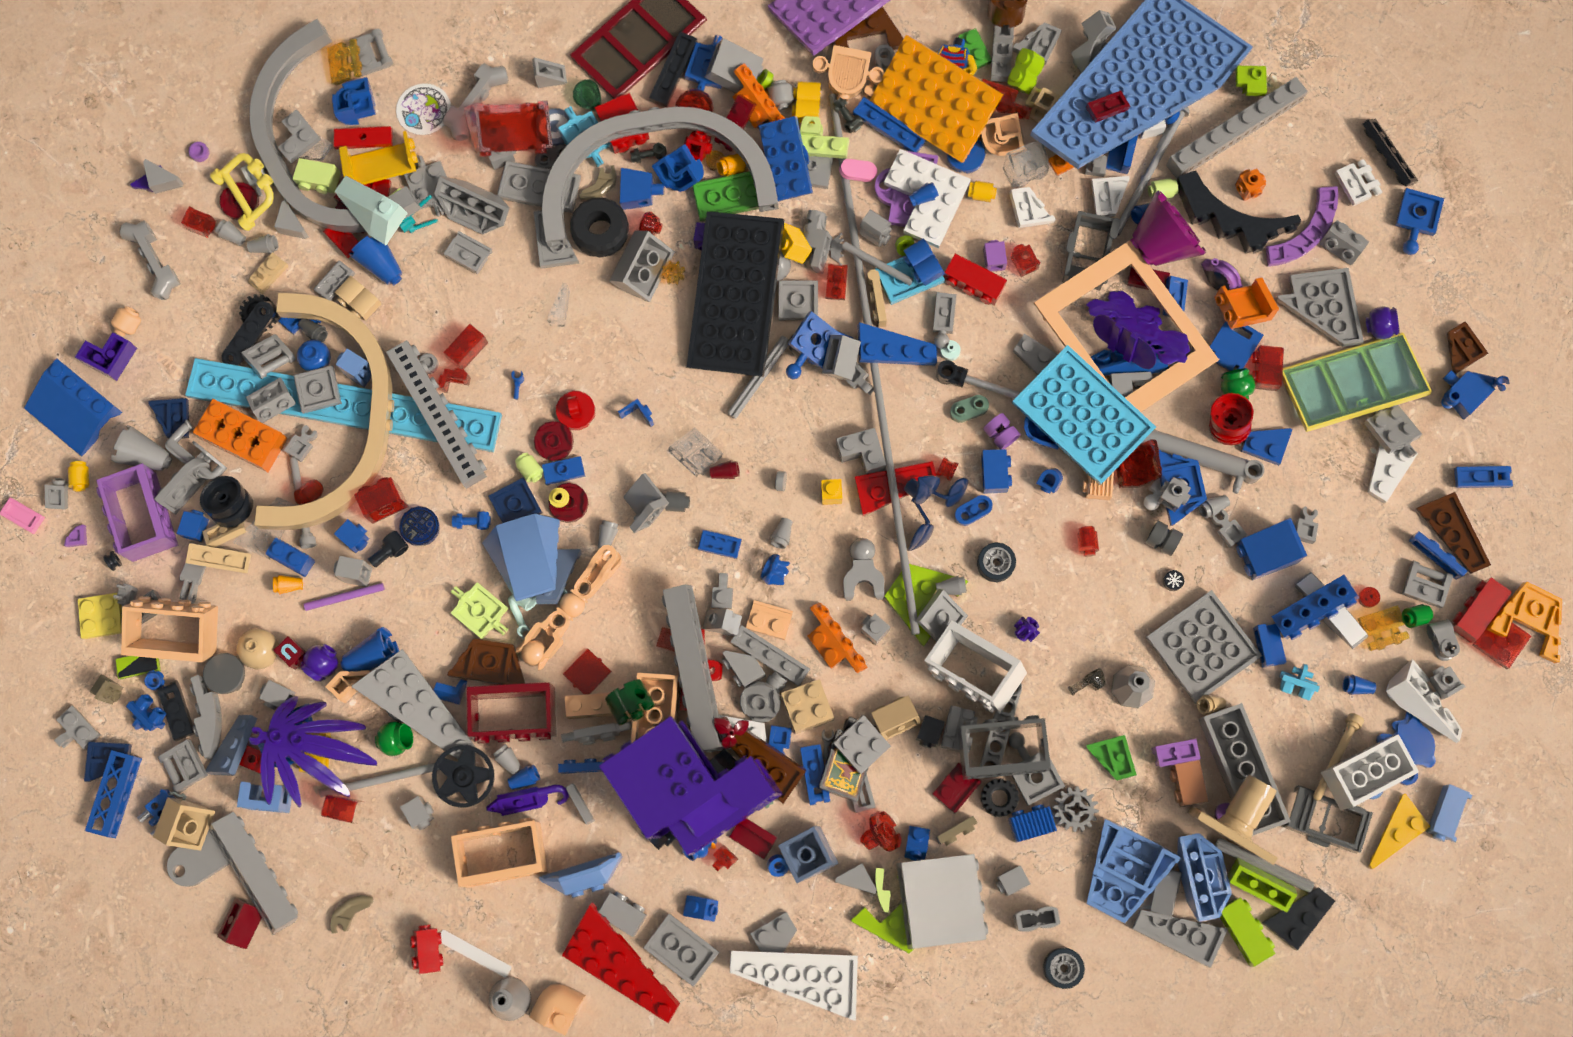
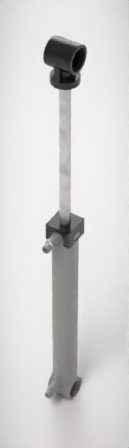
M945 359L938 365L937 378L942 383H952L963 387L964 382H968L1014 398L1021 393V391L969 375V368L958 365L951 359ZM945 368H949L952 371V373L946 375L942 372V370ZM1155 429L1140 444V446L1152 450L1158 449L1167 454L1180 455L1185 459L1198 460L1201 466L1236 477L1232 490L1236 494L1239 493L1243 481L1247 484H1253L1264 474V466L1258 460H1247ZM1248 468L1254 469L1256 476L1250 475Z

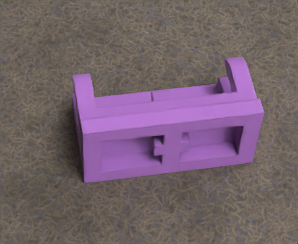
M1196 739L1151 748L1153 755L1156 756L1155 764L1159 767L1201 759Z

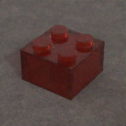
M392 477L381 478L377 481V484L364 486L354 494L363 516L372 524L409 507L400 486Z

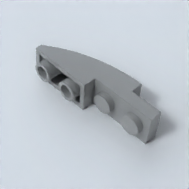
M197 675L190 678L192 682L190 690L196 696L197 703L195 707L201 717L194 719L195 725H193V730L196 737H199L200 745L198 746L200 754L204 758L212 760L219 748L221 738V706L218 694L212 691L209 692L203 677Z

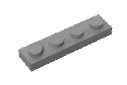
M743 625L739 628L738 635L734 636L731 640V644L750 656H754L756 660L797 686L801 685L810 671V668Z

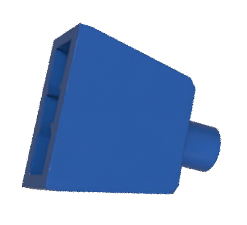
M621 168L620 205L623 210L652 206L653 195H664V184H653L652 173Z

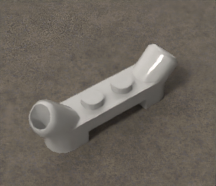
M483 63L474 74L477 84L459 109L452 105L443 119V125L451 129L452 137L455 140L463 141L469 137L467 122L471 116L477 113L480 103L487 99L491 88L508 83V75L504 66L492 68Z
M145 220L138 224L125 222L120 228L122 239L139 243L138 251L143 258H147L149 263L146 265L149 271L156 275L151 289L152 295L161 300L169 299L172 289L181 283L169 265L162 266L150 244L157 240L156 236Z

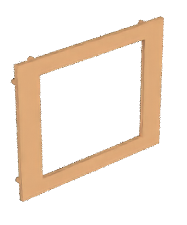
M1129 240L1034 302V305L1065 347L1067 345L1071 347L1107 381L1058 312L1131 265L1179 331L1187 334L1188 343L1194 350L1193 353L1187 356L1188 359L1185 363H1176L1125 397L1136 409L1143 412L1219 361V359L1150 265L1143 259L1139 250Z

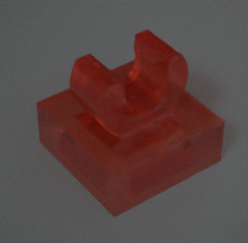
M723 845L713 854L717 860L712 867L717 872L724 866L729 869L739 859Z

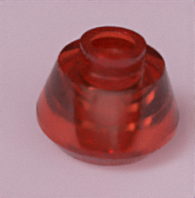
M649 211L643 215L639 231H649L656 236V234H660L663 223H660L661 219Z

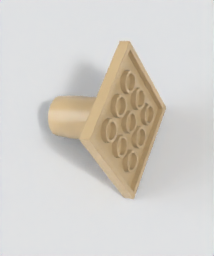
M1251 775L1246 777L1226 809V814L1220 819H1213L1194 806H1191L1188 813L1269 863L1274 865L1278 857L1253 843L1252 840L1253 830L1258 826L1277 792Z

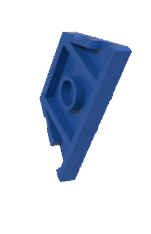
M1157 449L1153 453L1161 487L1166 480L1170 482L1173 477L1185 480L1188 486L1191 487L1188 492L1191 496L1185 506L1181 504L1175 512L1166 507L1170 526H1173L1207 500L1198 460L1185 459L1180 455L1167 454Z

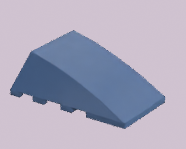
M531 514L496 525L482 542L516 602L556 590L557 543L559 542L558 528H560V521L558 519Z
M1105 819L1087 904L1126 923L1182 857L1120 824Z

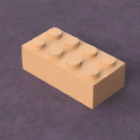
M637 673V679L644 683L655 706L648 711H644L642 718L633 721L632 743L670 716L676 721L679 695L678 675Z

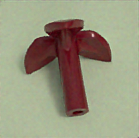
M727 717L714 718L716 730L720 734H727L722 739V746L725 749H729L737 743L734 735H743L748 729L749 721L740 720L733 727Z

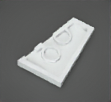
M1379 444L1367 493L1385 504L1417 454L1410 458L1404 449L1395 450L1388 454Z

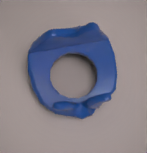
M773 554L768 558L761 572L760 578L767 585H784V577L789 572L786 566H789L790 562L780 561V555Z

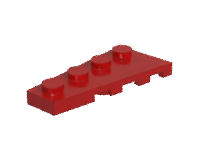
M933 461L894 469L899 499L909 495L904 491V487L912 478L918 481V477L936 476ZM887 471L855 476L863 516L891 504Z

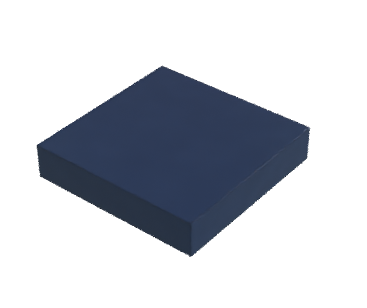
M524 477L488 496L502 523L531 514L540 515L543 513Z

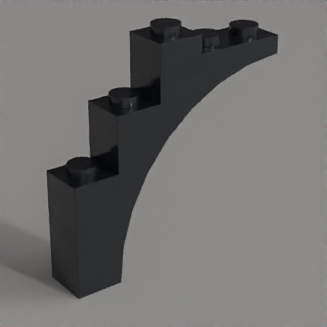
M1196 170L1180 175L1176 180L1179 196L1191 224H1204L1211 220L1218 239L1224 237L1229 239L1238 235L1246 254L1262 251L1268 240H1273L1279 234L1285 232L1286 234L1293 233L1301 223L1299 214L1285 218H1261L1236 211L1225 205L1210 192Z

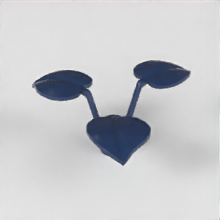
M937 476L918 477V481L912 478L907 482L904 491L913 497L911 501L916 505L925 520V524H922L915 532L907 551L915 550L924 545L934 530V526L930 524L920 504L924 503L933 494L945 499V506H954L964 496L968 486V479L961 478L951 486L947 495L936 492L940 484V478Z

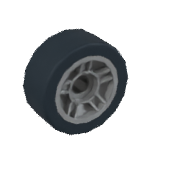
M995 542L988 544L981 550L978 556L977 567L979 573L990 582L998 583L1005 581L1016 568L1015 553L1004 543ZM995 558H997V561L1001 562L999 566H995L993 564Z
M1057 948L1051 951L1044 960V976L1054 987L1061 989L1073 988L1083 979L1085 972L1084 961L1072 949ZM1062 964L1068 966L1065 973L1060 970Z

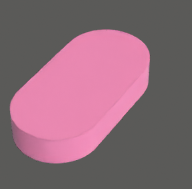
M846 159L839 166V172L843 178L848 180L870 182L876 177L877 168L869 161Z

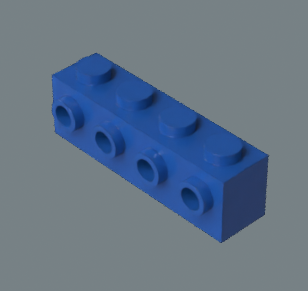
M1342 575L1271 617L1284 638L1294 640L1301 636V631L1306 628L1311 630L1321 624L1320 620L1326 617L1330 619L1339 614V609L1352 607L1360 597L1348 578Z

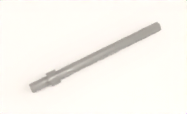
M435 763L350 783H342L349 791L432 772ZM329 787L319 790L321 798L335 794L337 796L341 795Z

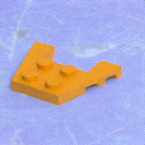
M1523 582L1487 626V630L1501 637H1507L1512 620L1544 635L1545 639L1539 656L1553 663H1559L1558 645H1561L1559 625H1561L1562 599L1529 582Z

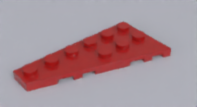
M592 902L562 956L669 1023L680 1002L664 984H661L655 978L654 972L642 963L641 957L623 936L610 926V921L597 911V906Z

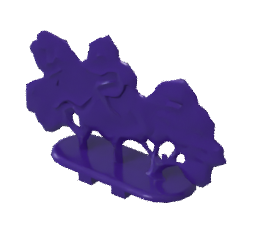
M1110 291L1108 295L1109 301L1093 299L1086 304L1089 307V314L1095 317L1093 327L1097 336L1108 344L1107 348L1114 352L1116 350L1124 355L1123 359L1127 362L1132 361L1143 369H1150L1156 363L1155 353L1158 354L1160 362L1168 365L1176 361L1185 363L1188 359L1186 354L1190 352V346L1187 344L1189 341L1187 334L1175 330H1160L1158 327L1162 324L1161 318L1158 317L1160 308L1147 305L1136 308L1134 299L1124 291ZM1152 345H1159V346H1161L1162 348H1161V349H1155L1154 347H1151V346H1152Z

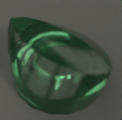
M590 79L578 82L573 90L574 102L584 109L595 111V107L601 105V93L598 85Z

